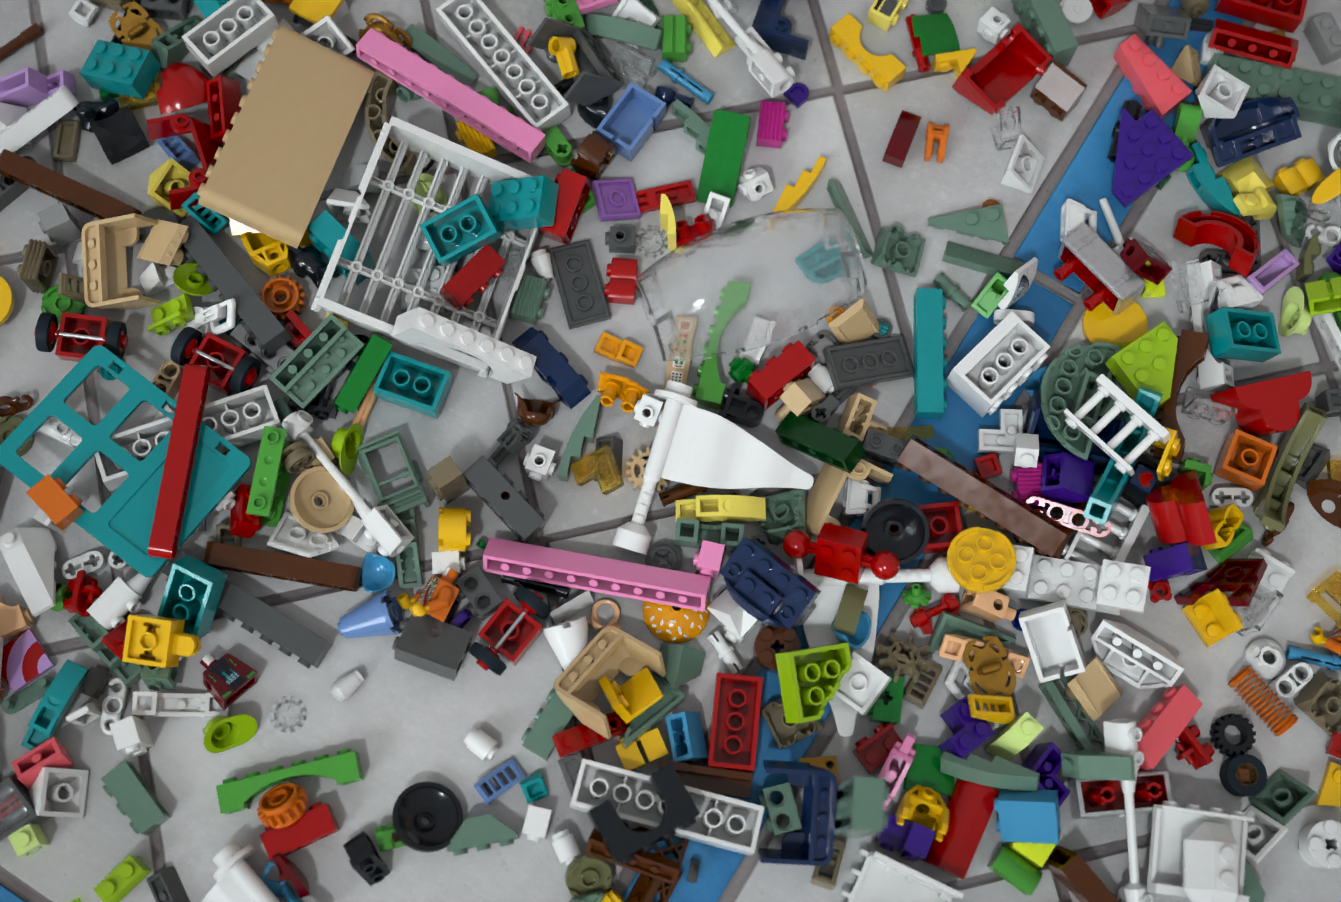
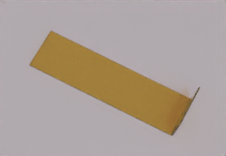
M933 425L887 427L888 435L901 440L910 439L912 434L919 439L935 438Z

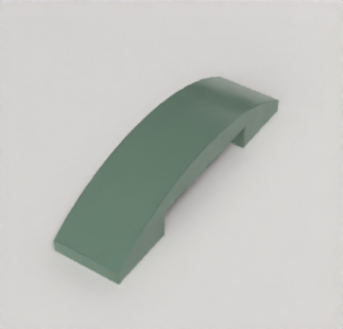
M587 14L585 30L590 32L593 37L601 39L603 37L629 43L653 51H657L662 35V30L611 16Z

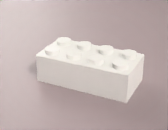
M230 0L184 34L182 39L188 50L215 77L270 36L275 27H280L275 15L261 0Z

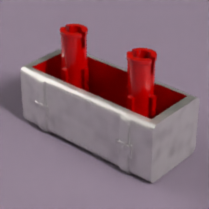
M1086 223L1066 237L1061 243L1057 257L1064 264L1054 270V276L1062 282L1074 273L1093 292L1092 295L1083 300V305L1088 311H1093L1101 303H1104L1117 316L1140 298L1146 282L1139 275L1135 274L1126 262Z
M1167 769L1144 770L1137 773L1134 792L1135 814L1153 813L1154 804L1162 805L1163 801L1173 802ZM1067 779V787L1071 791L1069 800L1073 819H1095L1104 816H1114V818L1126 817L1124 793L1122 792L1119 780Z

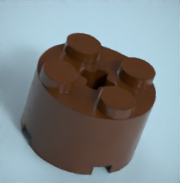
M593 130L592 134L589 133L576 151L578 157L577 159L572 158L570 166L584 176H587L590 180H599L604 172L602 171L604 165H610L615 158L614 153L617 148L613 143Z
M768 625L757 635L753 646V655L757 663L764 670L778 673L775 649H771L774 644H778L782 648L779 653L800 650V640L793 629H780Z

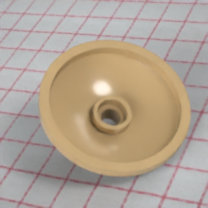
M324 466L312 467L302 472L294 480L289 491V507L293 517L302 527L315 533H329L340 529L349 521L354 512L355 506L353 501ZM315 498L320 500L319 506L315 504Z

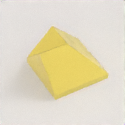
M1252 156L1237 161L1216 175L1217 178L1224 176L1226 183L1231 187L1233 198L1237 194L1254 193L1258 187L1265 188L1267 192L1275 187V184Z
M169 158L150 175L147 194L156 206L166 208L172 211L174 215L183 218L187 213L184 208L171 210L169 190L189 187L188 177L190 172L174 159Z

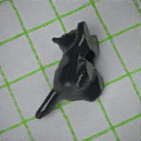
M108 94L107 98L103 101H83L72 110L76 111V115L82 123V129L94 133L89 124L114 115L121 108V104L112 98L111 94Z
M287 245L295 254L292 261L293 271L301 278L308 276L319 289L328 264L322 261L320 253L312 247L301 248L298 246L296 249ZM335 269L332 278L339 277V271Z

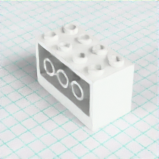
M1011 311L951 370L947 377V385L982 418L987 413L992 415L1000 407L999 405L1004 400L1006 401L1015 392L1014 390L1021 386L1029 378V375L1044 363L1049 356L1047 351L1051 346Z

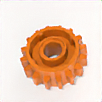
M278 275V278H270L267 284L263 283V290L258 292L261 296L260 299L277 320H283L286 323L288 319L285 314L291 309L296 315L302 314L300 310L302 307H306L303 300L307 299V296L303 293L305 291L302 285L299 286V282L296 279L292 281L290 276L282 278L281 275ZM287 296L283 302H278L280 297Z
M286 782L276 785L268 790L260 799L257 816L266 827H287L296 822L306 811V803L309 802L308 795L300 784L295 785Z

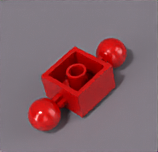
M826 522L817 537V542L811 541L808 534L802 530L788 532L782 542L784 552L791 558H803L807 554L815 555L814 574L854 584L859 583L865 567L871 568L872 573L882 580L892 579L900 569L899 559L891 551H879L874 556L867 554L869 532Z

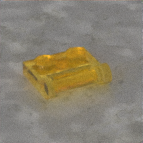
M1337 570L1312 590L1306 598L1311 603H1316L1336 622L1335 625L1341 630V614L1321 597L1323 593H1327L1341 606V573Z

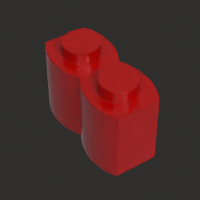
M612 257V263L607 264L606 276L610 277V283H605V296H608L609 303L634 305L638 270L637 259Z

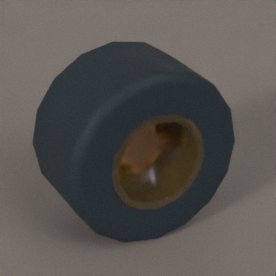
M1240 754L1231 756L1220 767L1219 776L1221 784L1226 791L1234 796L1256 795L1266 785V768L1261 760L1253 755Z

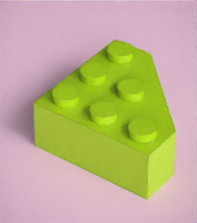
M1164 321L1111 356L1105 364L1133 401H1135L1141 386L1162 393L1163 395L1158 406L1160 407L1171 396L1178 338Z
M848 642L775 654L786 723H804L821 719L825 712V706L829 700L833 699L841 685V679L852 666Z

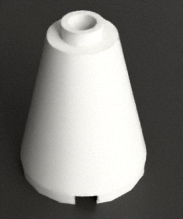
M586 616L543 628L544 635L563 670L589 644Z

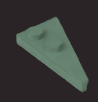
M1002 204L928 219V225L937 229H949L956 231L957 234L979 237L987 241L990 239L1002 242L1003 245H1009Z
M942 611L928 643L930 646L928 653H935V651L940 649L945 634L961 635L983 640L982 638L988 635L997 636L1003 645L1015 643L1016 638L1010 634Z
M652 671V676L664 696L631 721L622 742V746L625 749L685 701L686 696L678 688L673 689L665 676L662 677Z

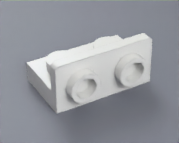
M1262 548L1253 549L1245 559L1264 558L1267 564L1266 571L1258 587L1275 598L1279 597L1289 578L1294 576L1296 571L1287 562L1278 561L1272 557L1269 551Z

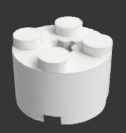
M1324 820L1305 825L1298 835L1300 848L1298 850L1303 860L1315 868H1340L1341 823L1334 820Z

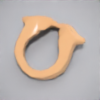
M609 599L597 601L592 607L591 617L587 620L588 624L596 629H603L607 626L621 629V626L618 625L620 609L616 603ZM603 604L611 605L615 611L614 618L606 626H602L597 617V610Z

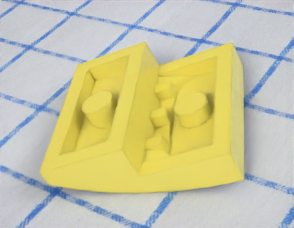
M661 194V231H667L668 251H677L674 212L666 194Z

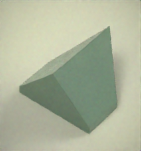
M661 643L659 652L662 653L666 671L665 678L673 689L701 676L705 658L704 652L682 644Z

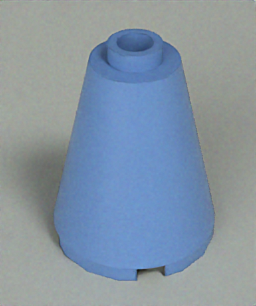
M385 590L340 617L337 624L340 635L350 639L402 633L400 622L404 621L396 596L391 598L389 594L392 591Z

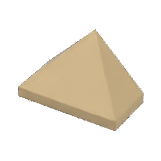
M1184 46L1171 70L1181 80L1198 88L1203 81L1199 54L1191 46Z

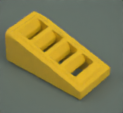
M968 694L967 696L970 715L973 718L1008 725L1016 718L1012 697ZM975 702L978 703L980 711L976 710ZM983 704L986 705L987 711H984Z

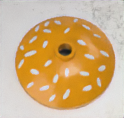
M708 599L705 611L703 612L687 608L675 611L670 605L644 601L643 617L650 632L660 640L674 644L685 643L696 638L705 629L710 616V611L707 609L710 603Z

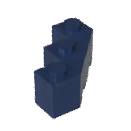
M530 327L512 342L513 346L537 356L534 370L543 382L552 387L558 398L562 399L561 402L572 409L591 393L587 387L588 381L582 374L578 375L568 364L569 361L562 352L558 353L549 343L547 335L542 330L537 331Z

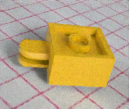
M148 614L128 615L122 662L161 668L179 666L180 656L190 657L200 651L201 641L196 635L183 633L185 620Z

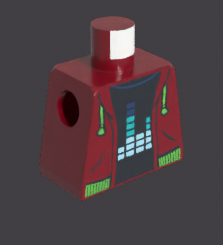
M1128 238L1124 241V249L1120 252V256L1135 274L1158 285L1172 270L1170 265L1149 245L1136 238ZM1148 260L1152 265L1146 266L1145 263Z
M209 653L200 662L206 668L203 672V683L223 710L228 708L257 683L258 672L229 653L222 656L219 660Z

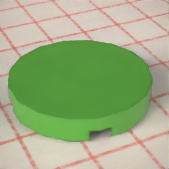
M58 284L49 288L42 298L41 311L56 314L59 326L62 312L84 315L86 309L85 304L59 295Z

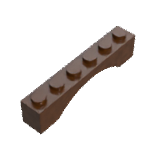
M1184 329L1181 331V336L1177 335V353L1171 396L1160 406V411H1163L1162 419H1157V422L1162 426L1177 431L1181 447L1177 457L1173 456L1171 460L1172 463L1180 465L1186 442L1177 422V398L1188 375L1205 360L1209 343L1208 333ZM1151 444L1150 452L1154 453V459L1161 461L1165 449Z

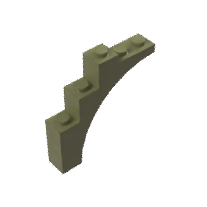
M1307 402L1300 409V417L1297 424L1292 429L1287 430L1278 445L1279 454L1271 465L1266 484L1253 503V513L1259 518L1261 525L1270 531L1276 530L1281 533L1285 528L1287 507L1295 481L1310 448L1327 420L1326 411Z

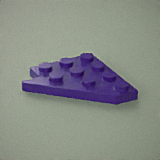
M1125 108L1122 109L1120 114L1111 193L1124 208L1167 178L1194 156L1153 109L1137 121Z

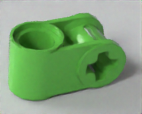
M554 125L544 132L546 139L543 149L549 153L557 165L567 167L573 158L572 147L560 129Z

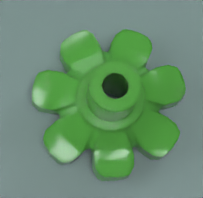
M917 583L910 585L909 590H904L902 593L903 602L906 605L912 603L913 609H918L919 604L926 606L929 600H931V592H927L926 586H921Z

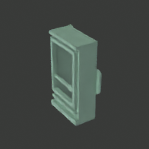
M398 430L357 446L359 451L357 458L363 473L369 476L379 501L377 506L388 505L395 515L422 504L426 508L430 506L421 485L423 475L416 460H411ZM397 442L409 471H403L395 477L377 483L366 455ZM409 474L411 475L414 485L383 497L379 487L402 477L406 478Z

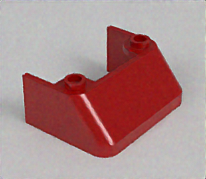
M182 113L147 120L149 141L192 133L203 168L190 172L188 177L189 187L169 190L171 210L183 208L181 205L195 191H198L201 183L206 184L208 177H205L210 164L215 166L217 160L214 159L218 147H220L218 142L210 140V127L208 123ZM196 199L190 206H196L199 200Z

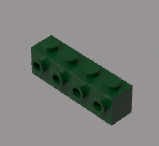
M790 411L775 430L782 444L849 474L865 455L862 443L857 437L847 436L836 428L826 427L820 421H812L804 414L796 416Z

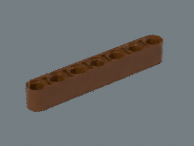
M3 149L0 154L1 175L102 220L132 213L142 214L138 209L9 150Z
M207 542L203 563L213 568L354 592L358 591L362 568L352 565L218 542Z

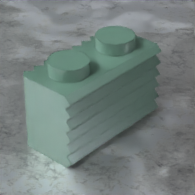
M523 273L510 310L511 319L533 325L537 324L538 319H542L544 314V307L542 305L544 300H548L551 291L546 279Z

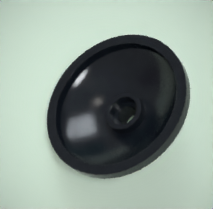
M899 498L886 499L872 506L865 514L860 531L869 532L867 546L869 555L874 556L877 552L883 550L891 551L898 557L900 565L913 561L924 551L930 534L928 520L923 511L914 503ZM896 524L898 525V528L896 530H891L890 526Z
M419 782L406 788L397 798L392 811V823L399 839L409 848L419 852H436L446 848L451 843V839L463 823V811L458 798L447 787L435 782ZM422 818L428 819L429 824H427V825L423 824V823L421 822V819H422Z

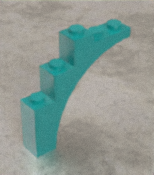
M1141 386L1134 402L1154 418L1163 394ZM1129 414V417H1128V419H1127L1126 424L1131 420V419H1130V417H1131L1130 414ZM1143 425L1141 427L1137 426L1114 451L1124 459L1148 435L1147 429ZM1110 459L1100 481L1091 494L1083 517L1103 525L1107 523L1117 508L1123 489L1131 478L1127 472L1122 474L1114 466L1116 462L1113 459ZM1137 459L1130 465L1133 469Z

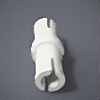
M720 631L714 632V635L719 640L718 642L711 634L707 639L718 652V658L720 660L723 659L732 674L738 673L733 664L737 666L739 671H742L745 666L742 665L733 652L735 649L728 645Z

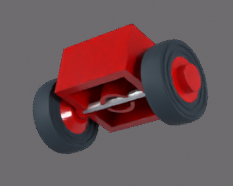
M42 312L34 332L38 351L52 352L57 340L55 355L61 360L79 362L97 345L104 346L118 358L122 359L128 345L126 324L120 321L111 322L106 317L62 312L58 329L56 314Z
M193 327L184 328L176 337L171 348L170 358L178 365L185 366L188 363L210 366L209 386L228 396L231 395L232 391L238 394L250 390L260 373V361L249 356L245 350L208 332L202 340V333Z
M519 586L513 594L523 608H518L506 598L478 633L480 639L491 646V649L484 647L478 642H474L468 650L477 659L476 663L485 671L490 669L499 676L505 671L507 666L500 660L497 653L516 666L543 632L542 625L531 618L529 614H535L545 620L552 611L539 593L534 590L531 592L523 586Z

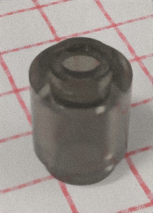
M97 664L96 667L91 666L81 685L83 687L81 693L99 699L100 695L104 694L111 680L110 668Z

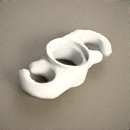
M1314 224L1308 225L1305 229V235L1308 239L1313 236L1311 230L1315 228ZM1320 225L1316 227L1319 231V243L1327 247L1339 245L1341 242V229L1339 227H1322ZM1327 232H1333L1337 237L1336 241L1329 240L1326 235Z
M119 677L110 680L109 685L113 686L115 683H120L122 689L119 692H115L112 688H108V695L102 703L100 727L106 735H112L111 729L106 727L109 720H114L115 722L121 720V715L126 710L128 687ZM116 699L120 702V708L112 713L109 711L108 705L112 700Z

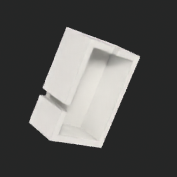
M1065 600L1020 612L1018 619L1040 683L1061 678V667L1065 666V677L1085 672L1086 662L1073 623L1070 624L1071 617Z

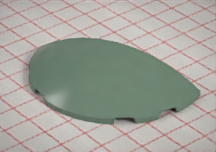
M1094 342L1090 345L1081 346L1080 343L1067 348L1064 353L1057 358L1055 357L1049 364L1041 381L1040 405L1043 418L1049 430L1063 447L1084 460L1088 459L1093 441L1078 428L1072 429L1065 422L1066 417L1063 411L1067 408L1074 415L1098 391L1096 379L1101 374H1104L1111 381L1113 374L1105 363L1121 349L1120 346L1114 344ZM1103 399L1080 420L1089 429L1098 422L1097 418Z

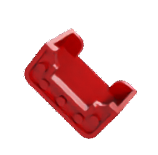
M1019 23L1010 30L1009 35L1002 38L974 66L972 65L963 71L952 86L958 94L991 115L994 113L999 115L1007 107L1005 104L1038 74L1042 76L1049 68L1048 64L1053 59Z

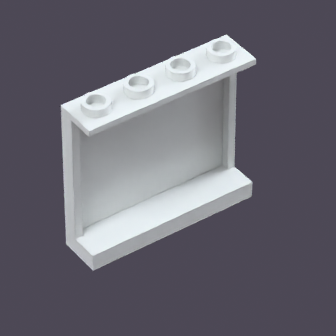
M1163 801L1162 805L1154 804L1147 891L1188 898L1183 890V840L1203 821L1228 825L1238 844V895L1235 902H1249V896L1243 895L1248 821L1255 822V818L1246 817V812L1231 810V815L1223 814V809L1208 807V811H1201L1199 805L1185 804V808L1177 807V802Z

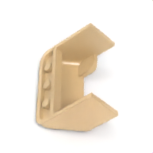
M132 213L92 221L84 225L81 232L84 300L89 307L134 310L161 305V300L145 297L139 289L128 288L126 247L134 246L139 240V228L157 225V220Z
M863 459L859 461L850 474L824 463L805 501L806 533L810 539L817 542V537L825 522L841 526L837 519L829 516V513L847 477L854 481H863L869 478L887 487L894 474Z
M607 626L592 639L554 682L556 693L582 724L610 739L612 735L607 717L601 713L599 706L593 703L603 692L598 680L606 675L612 682L620 672L627 676H634L645 667L664 677L666 671L662 653L617 627Z

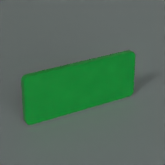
M723 110L714 111L696 196L698 202L707 203L710 191L731 198L729 208L733 206L751 122L750 116Z

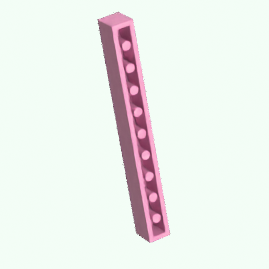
M370 28L356 44V52L359 59L530 164L545 147L546 135L542 130L532 127L521 117H516L509 113L503 106H498L491 102L487 96L478 94L469 85H464L452 75L442 72L436 65L424 61L418 54L406 50L400 43L388 39L382 32H377Z
M490 537L483 553V572L703 612L705 611L709 596L711 577L492 537Z

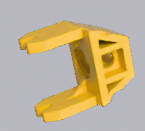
M245 233L239 235L253 264L269 276L274 277L292 269L293 252L288 248L287 244L277 240L254 251Z
M918 784L905 793L895 814L896 823L903 826L904 819L934 830L936 832L934 839L942 842L943 834L946 835L948 829L949 810L940 794L929 787H923Z

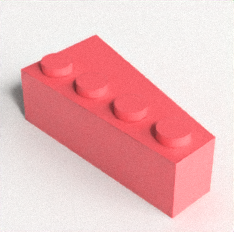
M1135 33L1119 45L1113 58L1125 78L1131 82L1134 93L1139 95L1146 112L1153 109L1164 120L1178 108L1180 103H1185L1192 90Z
M1184 684L1167 688L1163 692V697L1138 722L1137 728L1142 730V739L1138 742V751L1144 755V761L1139 766L1138 772L1156 767L1203 705Z

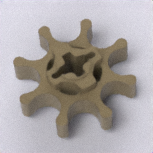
M890 633L887 642L890 646L877 644L875 654L886 658L879 660L877 668L881 671L886 668L894 671L893 682L895 683L898 682L901 674L909 675L912 681L917 683L920 676L917 669L930 672L932 661L922 658L928 655L930 646L916 647L913 645L914 634L912 633L909 634L908 640L904 642L897 640L894 633Z

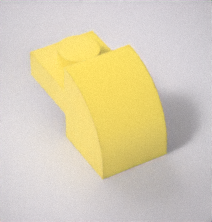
M1258 187L1254 193L1237 194L1233 199L1242 216L1252 215L1254 220L1271 219L1277 211V206L1265 188Z

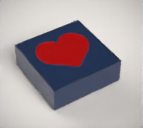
M1138 464L1134 470L1135 474L1130 478L1128 485L1148 495L1158 478L1157 473Z

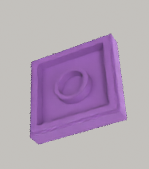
M632 178L592 181L591 186L600 222L641 218L642 215Z

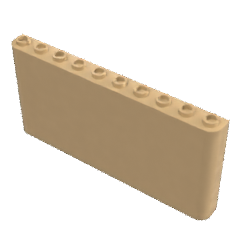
M281 25L280 28L275 27L270 39L274 41L272 45L267 44L263 56L266 58L264 62L259 61L255 69L258 75L256 79L253 77L250 79L247 86L250 92L248 96L243 94L239 103V107L242 109L240 113L235 111L230 124H233L232 130H226L222 139L225 142L224 147H218L214 159L217 160L215 166L210 164L205 177H208L206 184L201 183L197 195L200 196L199 205L297 249L375 71Z

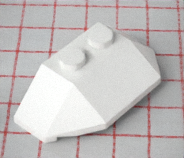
M1103 619L1091 636L1095 653L1106 669L1138 689L1172 687L1184 670V667L1163 646L1124 623Z
M1203 821L1183 840V890L1191 902L1236 901L1238 895V844L1226 824Z

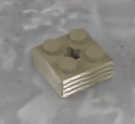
M31 238L29 243L25 244L23 248L24 260L17 268V276L33 293L36 291L43 294L51 287L59 257L45 241H37Z

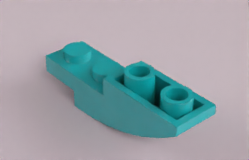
M1200 142L1192 144L1189 148L1194 152L1195 161L1187 171L1186 176L1195 192L1212 211L1224 212L1238 217L1240 212L1233 201L1234 198L1231 194L1230 185L1226 183L1224 176L1215 178V171L1210 167L1207 153L1201 147Z
M69 659L65 662L36 708L28 724L30 727L21 746L32 750L55 735L65 712L70 710L89 669Z

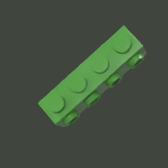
M544 0L547 17L585 29L576 0Z

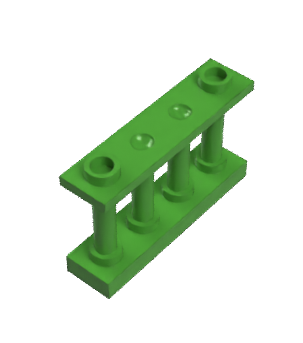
M264 426L246 510V514L261 516V526L276 527L284 512L291 474L287 472L285 464L281 463L283 450L293 444L286 440L287 429Z

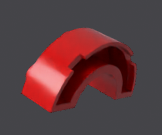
M1201 210L1182 215L1178 219L1173 236L1174 239L1189 247L1197 244H1212L1222 248L1231 257L1228 268L1245 277L1251 273L1260 248V241L1256 239L1257 233L1249 224L1233 215L1219 211H1211V214H1201Z

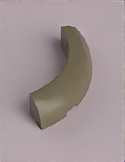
M376 70L368 87L366 106L364 107L366 127L374 145H376L384 122H390L398 88L394 79ZM387 136L381 155L392 165L400 144ZM407 149L399 171L407 175L412 174L417 161L415 153Z

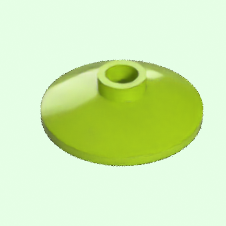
M185 263L175 269L173 282L182 292L193 296H204L213 292V289L207 283L209 280L208 276L202 277L195 268L198 265L197 263Z

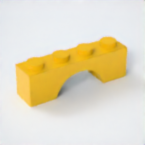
M847 13L830 28V42L835 47H839L848 60L857 64L863 74H867L878 88H882L887 92L903 78L906 67L893 54L877 56L867 52L860 42L863 26Z

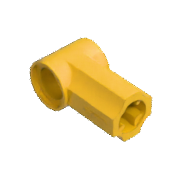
M551 37L548 42V49L552 55H556L563 79L576 77L580 72L574 56L576 50L575 40L572 37Z

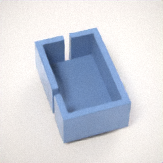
M631 82L596 128V132L615 145L617 148L615 152L631 162L653 133V128L656 129L666 116V103Z

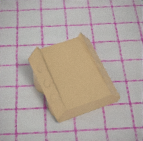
M156 219L157 225H153L136 258L171 267L181 264L184 257L181 247L188 240L189 226Z
M860 299L830 322L829 328L840 344L844 345L865 341L875 332L879 333V322L865 300Z
M1097 655L1086 663L1085 672L1074 674L1067 681L1065 689L1066 694L1071 699H1077L1080 702L1082 712L1089 716L1093 722L1123 694V691Z

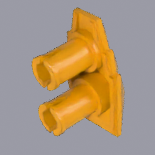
M600 372L597 392L602 393L600 403L606 407L612 406L616 398L623 400L621 409L631 413L634 411L637 401L641 400L643 394L650 392V390L640 386L639 383L630 380L628 377L607 372Z

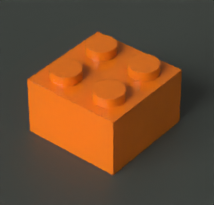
M1235 429L1226 438L1213 474L1255 492L1264 486L1278 446Z

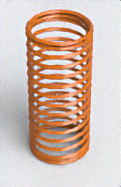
M1247 666L1237 673L1228 682L1230 688H1233L1245 677L1253 673L1234 692L1240 690L1251 679L1256 677L1252 683L1238 693V696L1245 693L1254 683L1260 681L1241 700L1246 699L1258 687L1263 685L1259 691L1245 701V704L1251 702L1263 690L1267 689L1264 694L1249 705V708L1256 705L1265 695L1271 693L1266 699L1256 705L1252 712L1261 708L1256 713V716L1262 714L1260 720L1267 717L1263 724L1272 720L1267 725V728L1273 726L1271 728L1273 735L1280 736L1298 721V717L1296 714H1292V710H1288V706H1285V702H1281V698H1277V694H1273L1274 690H1270V687L1266 686L1265 682L1262 683L1263 679L1259 678V675H1255V671H1252L1251 666ZM1274 697L1271 702L1262 707L1270 698ZM1275 701H1278L1276 705L1267 710ZM1282 704V706L1280 707V709H1278V710H1276L1275 712H1273V711L1276 709L1277 706H1279V705ZM1286 708L1283 713L1274 718L1281 710ZM1290 712L1287 717L1279 721L1286 713Z

